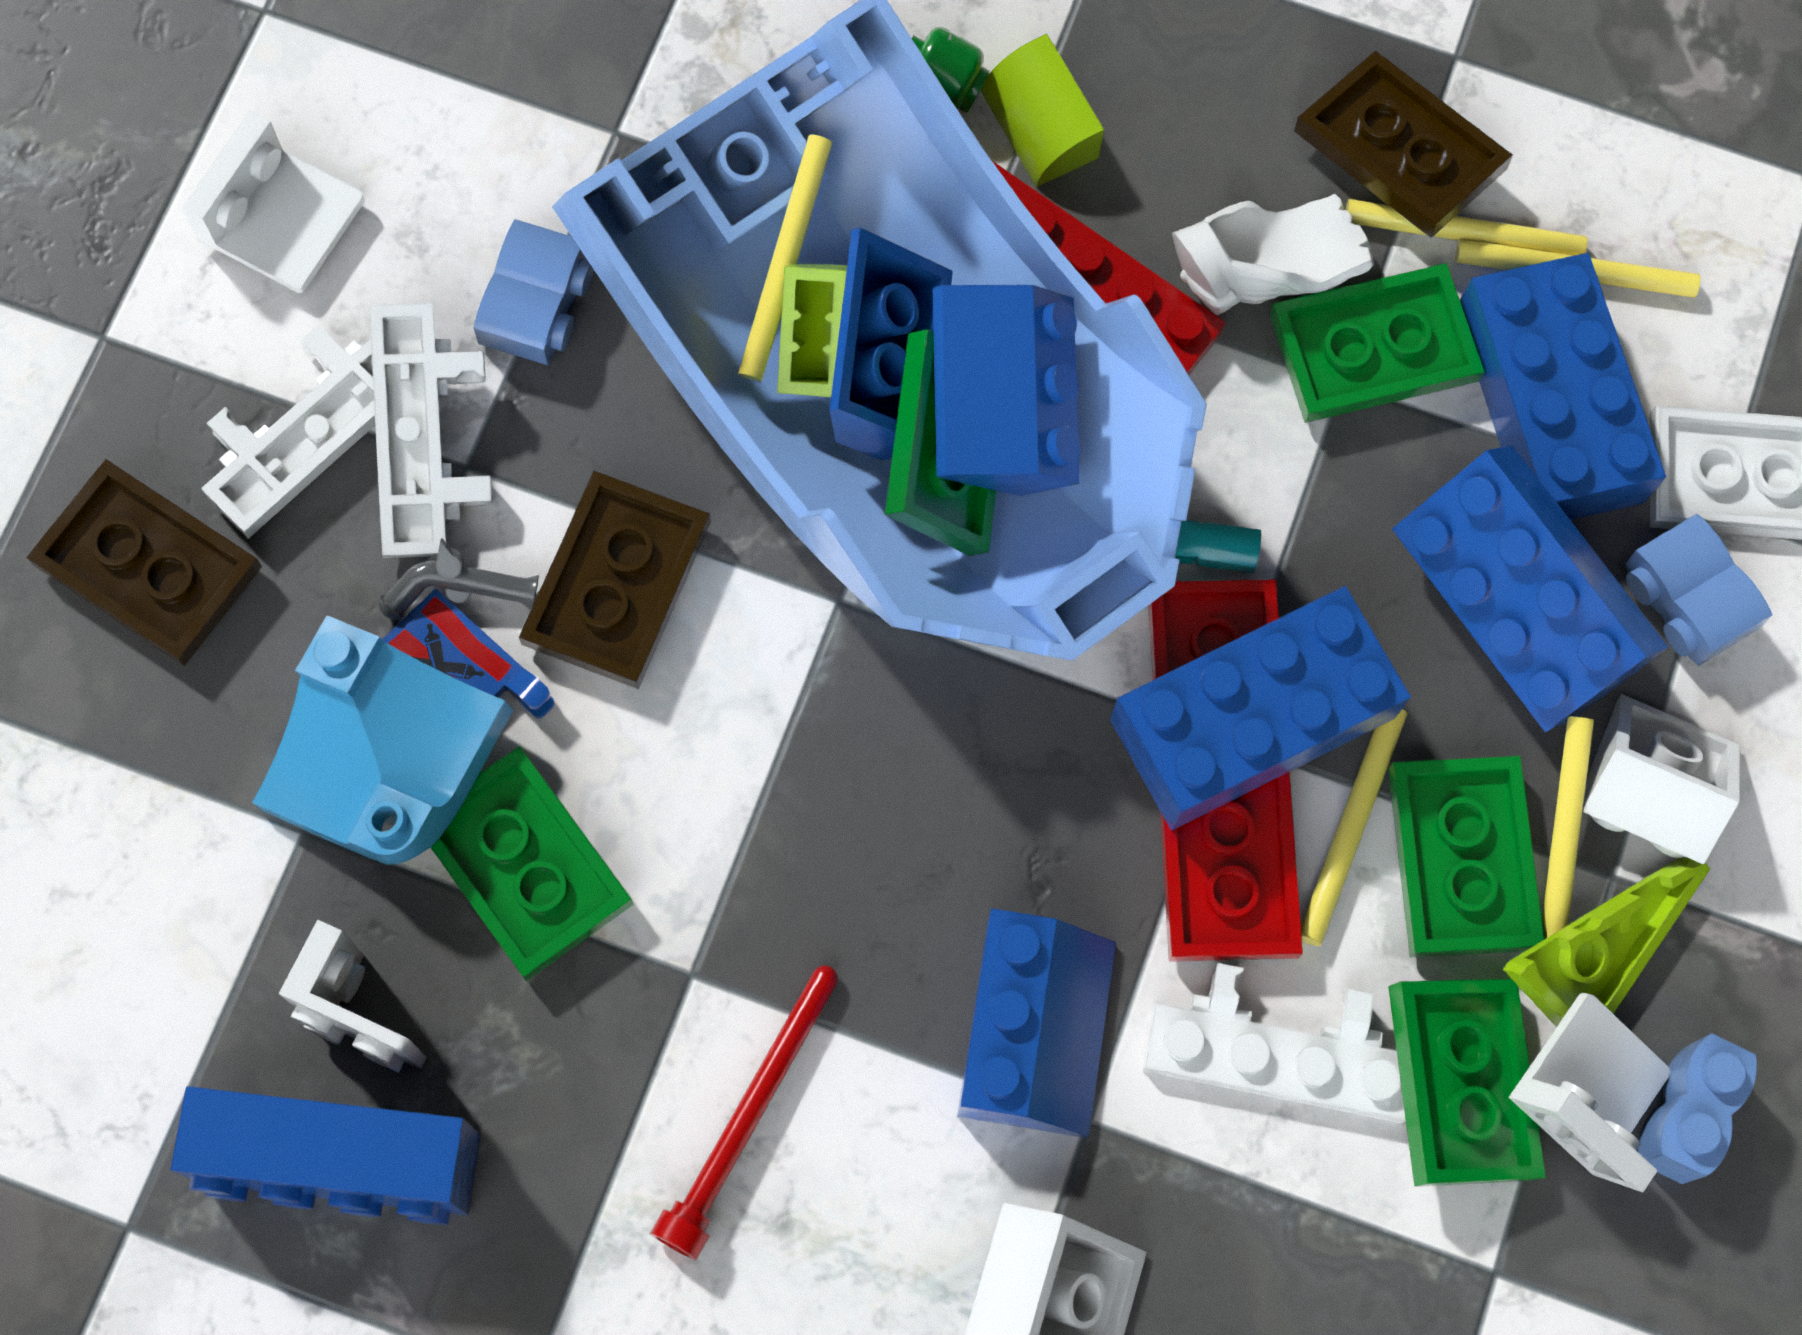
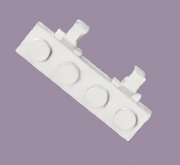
M433 303L369 305L382 557L385 559L438 556L441 538L446 542L445 522L460 521L461 507L492 505L491 476L452 477L451 463H442L438 398H447V384H473L486 381L484 352H451L450 339H435Z
M320 325L316 326L301 340V345L307 356H315L323 367L324 373L316 379L318 385L270 428L264 425L255 434L245 425H239L231 416L227 407H224L207 422V425L213 430L212 434L228 452L219 459L225 468L206 483L201 490L248 539L375 426L371 338L362 346L353 340L343 349Z
M1217 963L1216 969L1213 968L1208 997L1194 994L1190 1009L1156 1003L1153 1007L1142 1069L1144 1072L1397 1123L1406 1121L1397 1051L1381 1048L1383 1032L1369 1029L1374 994L1346 989L1340 997L1344 1003V1010L1341 1020L1336 1024V1028L1323 1026L1320 1030V1035L1250 1022L1252 1012L1237 1009L1240 998L1236 992L1237 984L1244 968Z

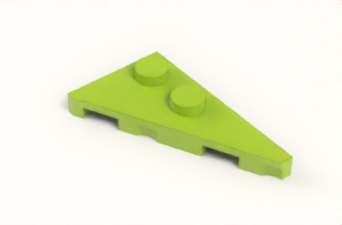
M1688 857L1677 858L1508 961L1503 970L1556 1027L1581 993L1594 995L1614 1014L1711 868L1706 862L1702 864Z

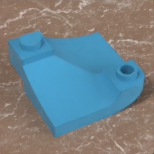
M327 615L295 670L300 675L291 715L274 760L252 803L263 812L387 865L406 862L429 849L448 828L465 801L514 710L505 700L468 685L387 644L377 635ZM384 822L394 825L390 830L382 832Z

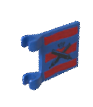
M436 588L382 639L387 644L488 694L499 698L508 690L535 718L541 719L555 705L545 684L516 662Z

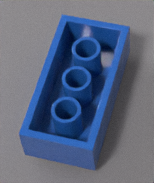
M1589 252L1471 278L1460 302L1485 371L1479 383L1500 447L1513 445L1570 520L1645 503L1663 482L1666 475Z
M1513 445L1489 449L1483 452L1392 528L1393 532L1545 733L1566 724L1567 717H1577L1669 648Z
M1344 586L1118 697L1110 716V721L1172 831L1395 719L1411 696L1348 588Z
M186 1086L170 1171L191 1179L189 1190L203 1192L206 1197L246 1202L248 1190L259 1191L258 1198L272 1200V1204L283 1207L312 1210L314 1209L315 1198L328 1199V1206L340 1208V1212L346 1214L381 1217L382 1207L392 1206L398 1207L397 1214L408 1216L407 1220L427 1224L448 1225L450 1213L469 1214L481 1134L463 1118Z

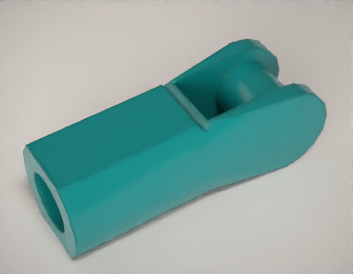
M1189 519L1181 521L1175 559H1180V564L1195 563L1196 566L1253 574L1258 565L1261 530L1203 522L1201 524L1198 521Z

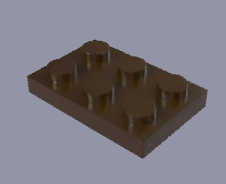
M1376 50L1299 115L1294 130L1296 134L1430 238L1508 169L1513 156L1512 153Z
M107 459L103 461L26 557L33 566L183 666L191 659L262 567L256 557Z
M593 470L519 635L521 645L639 689L710 526V513Z

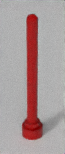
M823 965L814 970L683 1203L675 1201L670 1211L663 1209L649 1233L652 1237L676 1252L696 1261L707 1243L710 1235L705 1231L711 1220L706 1215L838 981V975L832 967Z

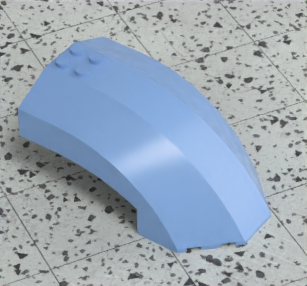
M887 0L858 1L829 20L804 42L623 160L616 159L564 193L552 206L656 362L727 456L810 551L847 588L891 627L1064 660H1074L1175 586L1180 560L1175 559L1181 521L1187 520L1195 468H1191L1197 431L1203 428L1207 403L1142 300L1137 295H1131L1105 303L1045 233L986 154ZM809 135H818L831 140L832 147L797 264L847 265L851 230L861 227L952 270L951 285H1036L1074 298V313L1077 320L1075 352L1076 375L1079 383L1077 416L1078 438L1081 446L1079 457L1080 484L1025 496H1016L996 491L989 553L968 556L886 516L885 508L892 458L882 461L835 442L829 412L831 397L777 393L781 318L762 382L749 380L738 375Z

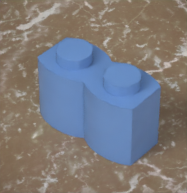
M514 219L503 242L494 274L484 292L473 329L479 345L544 365H549L555 349L562 352L565 351L574 325V317L567 314L576 295L581 297L586 295L594 271L572 236Z
M1698 514L1693 515L1637 549L1625 564L1628 572L1626 576L1627 584L1634 597L1645 606L1651 605L1662 616L1665 622L1663 627L1664 634L1670 646L1683 657L1688 656L1698 666L1759 630L1773 615L1759 589L1734 564L1729 551L1720 537Z
M1712 1033L1687 1045L1673 1058L1668 1066L1671 1070L1670 1076L1662 1086L1663 1105L1650 1115L1639 1139L1641 1145L1638 1148V1153L1658 1170L1657 1173L1680 1184L1708 1176L1723 1161L1732 1139L1733 1124L1731 1115L1746 1102L1756 1079V1054Z

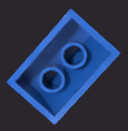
M861 227L851 230L829 412L835 442L883 461L891 459L893 455L908 334L926 329L933 332L932 288L941 285H951L953 271Z
M941 285L932 288L937 477L1016 496H1025L1080 484L1079 457L1081 446L1078 438L1077 416L1079 383L1076 375L1075 352L1077 320L1074 313V298L1036 285Z
M991 908L985 931L957 1117L1083 1138L1089 1137L1116 942L1058 919Z

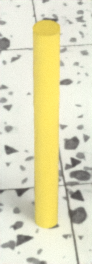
M809 135L738 371L739 376L749 380L762 382L782 314L784 266L797 264L832 147V141L822 136Z
M1348 199L1345 210L1353 217L1352 224L1427 236L1389 205ZM1455 216L1433 236L1457 241L1459 239L1568 255L1586 253L1588 243L1587 236L1462 216Z
M1459 239L1455 252V263L1510 270L1574 255ZM1591 258L1599 283L1603 285L1695 298L1699 291L1700 274Z
M1403 709L1395 719L1375 728L1301 923L1302 941L1313 946L1322 945L1407 717V712Z
M1567 717L1542 914L1544 939L1566 927L1569 922L1594 720L1589 718Z

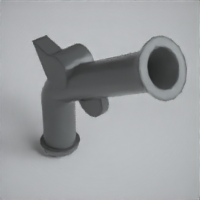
M441 538L437 561L430 560L412 566L386 595L380 596L378 605L380 611L387 618L392 620L402 619L405 617L404 612L427 587L433 585L445 588L447 597L455 603L466 601L470 593L519 602L531 610L535 601L539 575L523 578L463 566L464 557L462 553L457 549L449 548L444 539Z

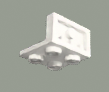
M249 110L184 203L182 209L199 241L297 293H302L306 290L364 204L365 199L360 190L284 151L271 121Z
M317 920L279 992L285 1000L295 1007L291 1018L304 1024V1029L337 1045H340L344 1035L355 1039L352 1046L364 1052V1057L392 1071L399 1073L404 1062L421 1069L427 1057L408 1038L338 1006L340 1001L348 1003L357 992L365 973V967L360 965L364 954L342 930Z
M1581 993L1508 1098L1594 1176L1644 1192L1658 1171L1637 1152L1641 1143L1631 1132L1670 1076L1671 1070L1594 995Z

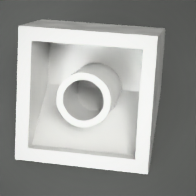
M1621 694L1614 707L1586 780L1582 812L1591 815L1595 822L1608 830L1615 832L1628 831L1651 841L1659 851L1675 858L1688 857L1704 864L1740 803V744Z
M1003 1203L965 1335H1124L1147 1252L1065 1215Z

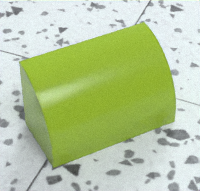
M1044 34L1022 45L1005 57L989 73L980 92L1036 187L1099 158L1104 128L1048 34Z
M789 264L784 266L777 393L831 397L847 265Z

